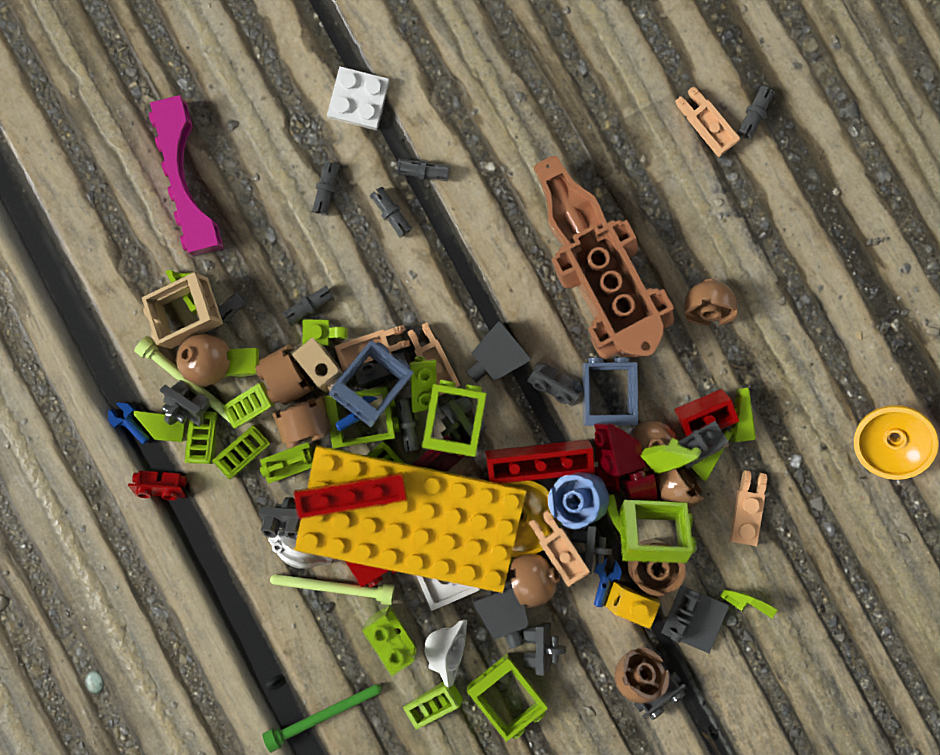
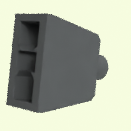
M499 321L472 351L471 354L477 360V363L466 372L475 383L487 374L495 382L528 363L531 358Z
M512 583L504 586L503 593L490 591L473 598V604L493 639L505 636L509 649L516 648L524 643L519 630L528 627L525 605L519 603Z

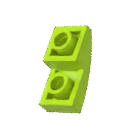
M258 348L229 349V352L226 351L227 359L230 360V366L224 377L234 376L240 378L257 375L255 366L259 365Z

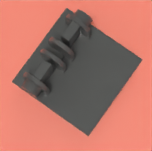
M681 585L661 633L671 637L676 642H683L710 654L729 605Z

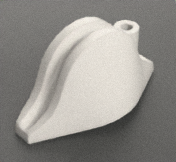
M284 530L278 531L275 538L269 537L268 539L272 545L273 552L277 553L286 564L299 569L331 564L333 558L295 551L296 539L286 537Z
M465 619L458 621L453 627L442 628L432 632L425 642V655L429 661V669L438 672L448 688L453 686L463 656L467 631V620Z

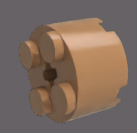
M289 344L260 359L259 365L255 366L259 378L265 380L268 385L267 393L274 404L280 402L283 405H287L314 390V386H309L308 384L312 379L292 355L291 351L294 348Z
M323 396L316 400L312 398L287 406L288 410L281 412L280 409L272 413L282 443H286L287 448L302 444V441L306 440L307 437L311 436L312 440H317L327 436V433L330 432L331 424Z
M658 539L643 540L639 543V546L673 547ZM628 561L629 575L644 592L654 596H663L678 589L686 573L685 563ZM658 563L661 565L660 570L655 569L654 571L651 568L653 564Z

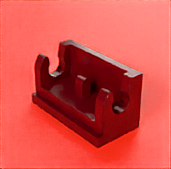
M448 434L442 438L453 441ZM429 449L412 465L447 472L466 455Z

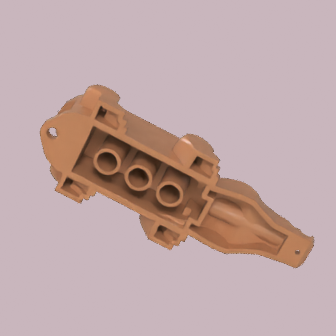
M550 156L534 166V171L546 197L547 222L554 236L563 245L555 253L556 257L552 258L554 270L564 288L578 287L595 319L591 322L592 326L588 328L595 350L604 359L616 354L628 358L650 356L655 352L662 338L663 330L674 323L675 317L672 312L674 307L664 289L660 291L658 288L646 290L630 260L636 255L638 245L636 236L628 221L621 222V220L615 222L612 220L607 223L595 196L573 181L557 156Z

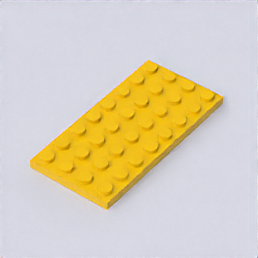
M319 445L316 446L307 488L402 472L407 501L303 518L300 520L295 551L503 593L526 489Z

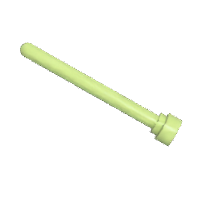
M146 336L138 343L134 352L142 358L153 359L178 381L181 380L187 384L195 395L199 393L208 398L210 407L230 422L223 410L224 404L202 386L184 379L177 366L158 351L159 348L152 338Z
M277 574L272 575L270 578V582L273 585L376 598V601H381L383 605L391 606L395 592V585L384 583L383 586L379 585L378 588L369 586L361 588L360 585Z

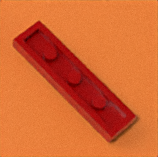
M402 472L294 491L298 519L407 501Z

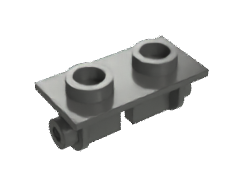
M402 350L390 354L395 359H402L406 362ZM375 360L362 364L355 373L361 390L365 388L368 390L384 384L383 378L385 377L389 381L398 379Z
M538 362L527 382L531 383L535 389L542 392L545 391L554 396L558 402L572 406L579 398V394L583 389L579 385L580 382L563 374L559 381L555 379L559 373L558 370L545 362L543 364Z
M675 672L671 675L669 674V686L664 695L653 702L634 703L639 712L645 710L646 713L642 716L645 720L649 717L652 720L656 719L665 711L662 707L670 701L672 704H675L685 696L683 691L687 687L684 684L679 687L678 683L681 679Z

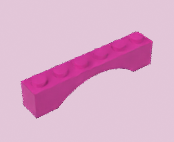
M181 95L150 102L152 112H149V118L152 126L157 129L158 136L155 137V142L159 152L163 153L164 161L161 162L165 176L169 177L171 186H168V193L171 201H175L177 211H174V217L177 225L182 228L183 235L180 236V241L184 251L193 256H198L224 249L218 224L207 217L197 206L185 180L183 167L184 150L193 127L187 102Z

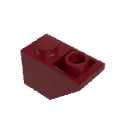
M612 423L594 424V436L600 447L601 465L606 475L621 476L646 467L645 460L641 457L643 452L640 441Z
M639 469L627 473V477L621 479L627 500L658 501L654 474Z

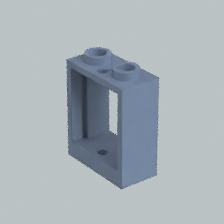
M370 340L332 386L329 393L331 397L370 427L374 425L413 374L410 366L404 360L395 359L389 354L390 351L386 346L379 342L375 343ZM369 356L399 379L398 383L377 409L345 386Z
M628 357L614 358L612 363H604V358H589V363L582 364L583 426H594L595 423L638 425L637 362H630ZM590 370H627L628 415H591Z

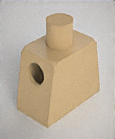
M313 337L292 353L314 383L326 393H330L332 386L344 373L326 348Z

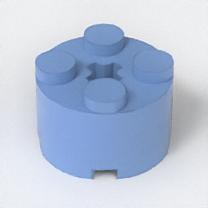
M579 472L561 477L551 488L548 495V505L551 514L562 525L572 529L583 528L599 520L606 514L609 504V494L603 479L592 473Z

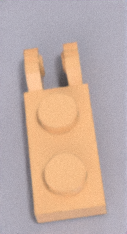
M692 87L688 90V94L699 107L694 110L683 97L675 100L676 104L714 153L720 157L741 139L713 104L706 100L699 90Z
M427 322L422 324V329L430 343L423 347L420 346L416 333L413 330L408 331L407 333L416 349V355L424 356L425 361L436 360L437 385L440 384V380L456 382L455 388L461 386L438 339L435 340Z
M404 325L386 331L382 329L334 346L342 370H347L370 340L386 346L390 351L389 354L411 346L409 340H403L389 346L387 337L402 334L406 331ZM369 356L363 364L374 361V359Z
M744 470L740 489L737 490L729 541L757 546L765 501L764 493L767 486V475L760 473L757 478L755 493L748 492L751 472Z
M547 510L543 515L547 524L554 530L552 533L545 537L537 522L532 520L529 524L538 536L540 545L569 587L588 575L590 571L562 528L557 526Z

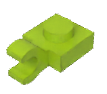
M303 320L302 345L313 337L322 346H330V339H348V328L330 327V320Z

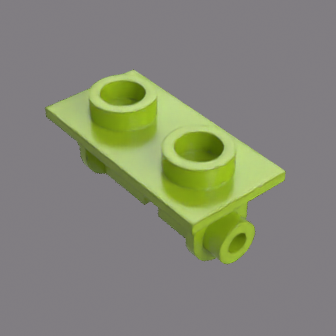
M416 356L414 361L410 363V370L413 372L411 376L412 412L429 410L433 384H437L436 360L425 361L424 356Z
M309 442L260 459L262 466L260 467V472L263 477H266L268 484L312 467L314 456Z

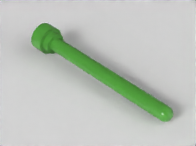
M375 684L282 730L272 728L264 732L262 735L266 748L270 753L280 749L286 739L379 695L382 691L381 686Z

